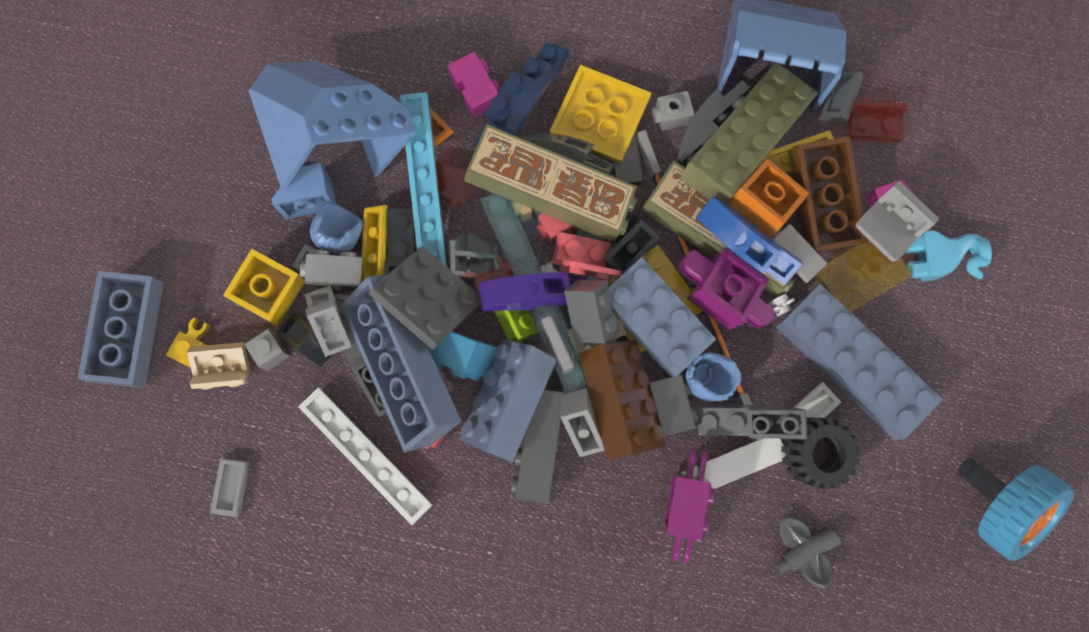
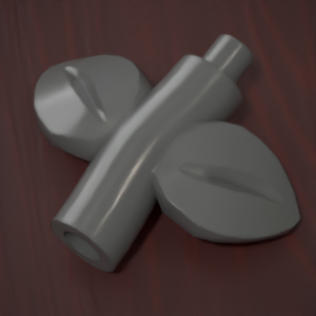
M790 516L781 518L779 523L780 537L784 545L789 547L790 550L782 555L783 560L775 564L780 574L789 569L795 572L801 568L803 576L809 583L818 588L827 589L831 584L834 569L831 561L822 553L841 545L838 535L831 527L812 535L808 525L803 520Z

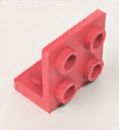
M558 232L552 264L561 265L560 271L611 280V275H621V271L606 268L607 261L603 256L610 246V242Z

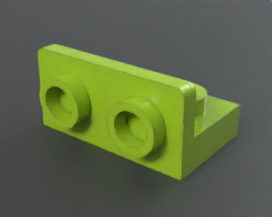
M528 310L494 311L508 341L523 344L539 333Z

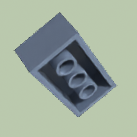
M642 257L635 260L620 276L608 285V289L612 294L614 316L668 376L677 377L716 340Z
M98 271L78 373L79 380L99 384L146 388L164 287L163 282L152 276Z
M502 340L501 345L496 349L495 358L490 370L485 374L484 383L479 395L473 401L471 413L462 426L459 440L513 463L557 359L531 345Z

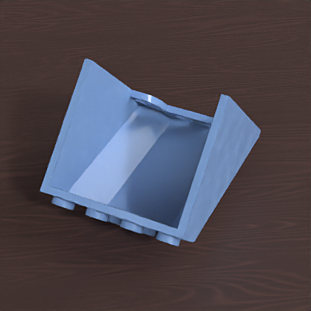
M319 61L268 63L249 89V94L281 189L287 188L315 145L361 140L373 175L377 177L416 132L406 106L375 85Z

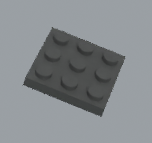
M423 246L373 286L369 292L372 298L432 350L482 303L481 296Z

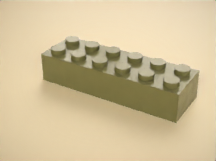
M776 62L690 160L680 178L708 200L714 195L728 205L739 189L806 111L818 92Z

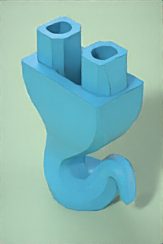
M927 230L905 252L906 254L917 253L918 261L907 264L908 277L921 278L922 282L943 278L959 265L969 250L973 257L968 260L966 269L970 275L982 279L983 273L978 267H986L991 263L992 251L987 238L977 234H965L957 238H949L937 231Z

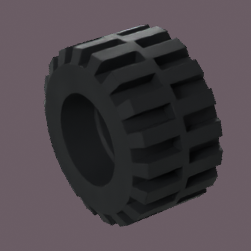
M807 417V439H783V441H786V446H781V452L785 453L786 457H783L782 461L783 464L789 465L786 470L789 474L794 475L793 478L795 480L820 489H836L840 487V483H848L850 481L848 476H854L857 472L854 467L855 464H860L857 454L861 453L860 447L855 445L858 439L855 435H850L852 433L851 428L843 426L844 423L821 417ZM821 438H824L828 445V456L821 466L816 467L813 461V449L815 444Z

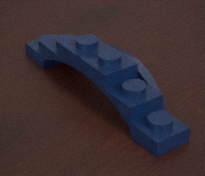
M546 42L536 58L529 56L519 73L512 71L485 112L489 118L486 124L517 137L536 103L549 85L561 73V68L570 55L567 48ZM485 124V126L483 127V129L481 130L480 134L478 135V137H477L476 140H475L477 143H479V141H480V138H481V136H482V134H483V131H484V129H485V127H486V124Z

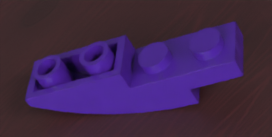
M549 272L511 276L481 282L479 290L483 311L534 310L538 306H567L564 291L577 280L588 279L587 276H568V272Z

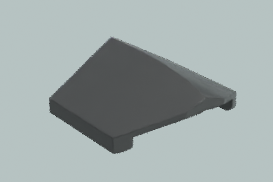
M461 233L448 241V268L465 283L499 279L498 245L489 243L477 235Z

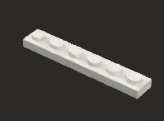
M317 388L298 406L411 525H414L433 506L320 388Z

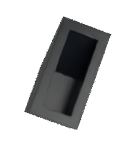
M295 313L289 317L277 332L281 338L319 367L332 356L325 357L312 326Z

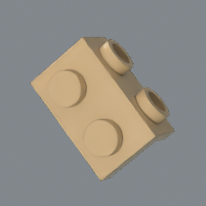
M244 342L189 347L187 351L193 374L190 381L191 389L201 388L207 390L219 386L237 387L246 383L251 369Z

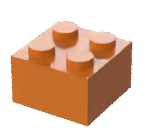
M766 159L728 203V206L756 224L759 231L772 238L809 195V192L770 160Z

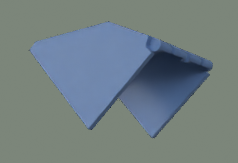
M733 0L717 90L722 92L737 59V55L758 58L759 50H763V60L785 64L787 55L791 56L790 66L809 69L813 68L815 61H819L815 87L818 94L814 98L812 110L817 111L841 78L842 68L845 63L846 30L833 12L770 0Z

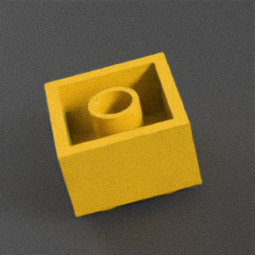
M251 249L223 296L279 327L303 287L305 280L294 271Z

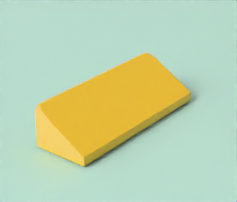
M387 205L364 208L361 283L368 276L385 275Z

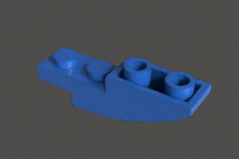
M714 195L696 216L709 231L741 258L763 274L765 272L769 273L784 285L803 265L801 259L759 231L756 224Z

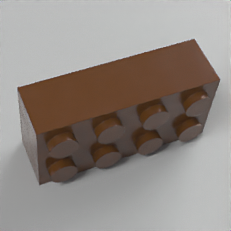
M850 136L800 144L789 149L788 156L792 179L809 192V195L798 206L802 237L816 252L868 243L867 237L856 228V222L863 216Z
M637 340L603 343L579 352L607 461L665 447L664 432L659 423L656 412L657 407L651 394L649 378L645 372L642 353L638 347Z

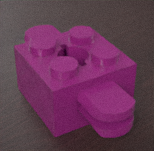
M727 248L714 255L710 260L696 250L689 252L680 260L678 265L679 272L695 283L687 299L728 330L735 328L745 321L754 328L759 329L773 320L774 309L759 298L768 279Z
M692 448L689 450L685 474L679 472L672 473L663 526L666 534L674 536L671 560L678 561L682 537L685 538L682 562L689 563L693 540L701 541L702 534L708 533L710 517L707 516L706 510L707 505L712 506L715 489L712 488L711 483L704 477L708 458L707 451L702 450L700 453L696 476L693 475L696 449Z

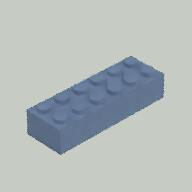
M387 275L368 276L340 306L403 451L408 452L429 447L462 421L427 345L369 295L372 287Z
M821 284L811 290L776 326L782 334L894 440L906 439L943 400Z

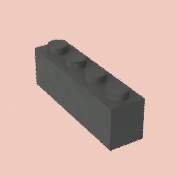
M544 390L523 437V449H518L515 465L520 466L519 477L513 476L511 493H516L515 499L549 504L561 421V395H564L562 392Z

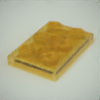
M868 240V243L860 244L827 263L816 274V277L821 285L851 312L912 277L901 258L896 262L891 261Z

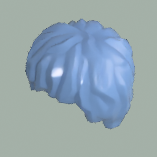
M326 203L317 212L311 223V239L321 250L329 251L333 254L348 252L357 243L364 223L349 210L336 204Z
M706 352L701 353L687 366L686 381L694 396L709 402L723 401L732 396L737 386H739L741 373L736 362L732 361L731 358L717 353Z

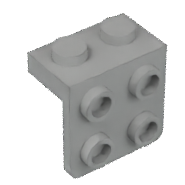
M898 181L856 222V228L887 258L896 262L918 237L936 224L939 218L907 187Z

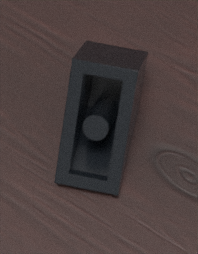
M634 215L629 220L624 235L619 234L615 241L611 242L603 258L615 270L622 273L635 260L641 258L660 237L641 218Z

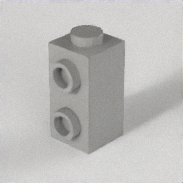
M313 250L312 254H306V261L300 262V277H305V284L358 287L361 284L362 258L356 257L357 254L352 252H340V256L329 255V251Z

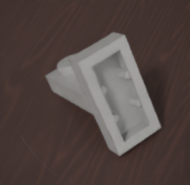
M331 285L305 294L308 308L305 309L325 357L351 348V342L344 328Z

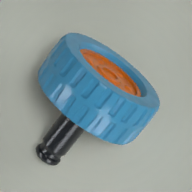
M972 458L966 459L957 471L960 477H964L970 485L992 501L981 519L978 533L994 550L1011 561H1016L1026 556L1050 534L1065 515L1074 497L1072 487L1039 465L1024 470L1008 485L982 465L976 464Z

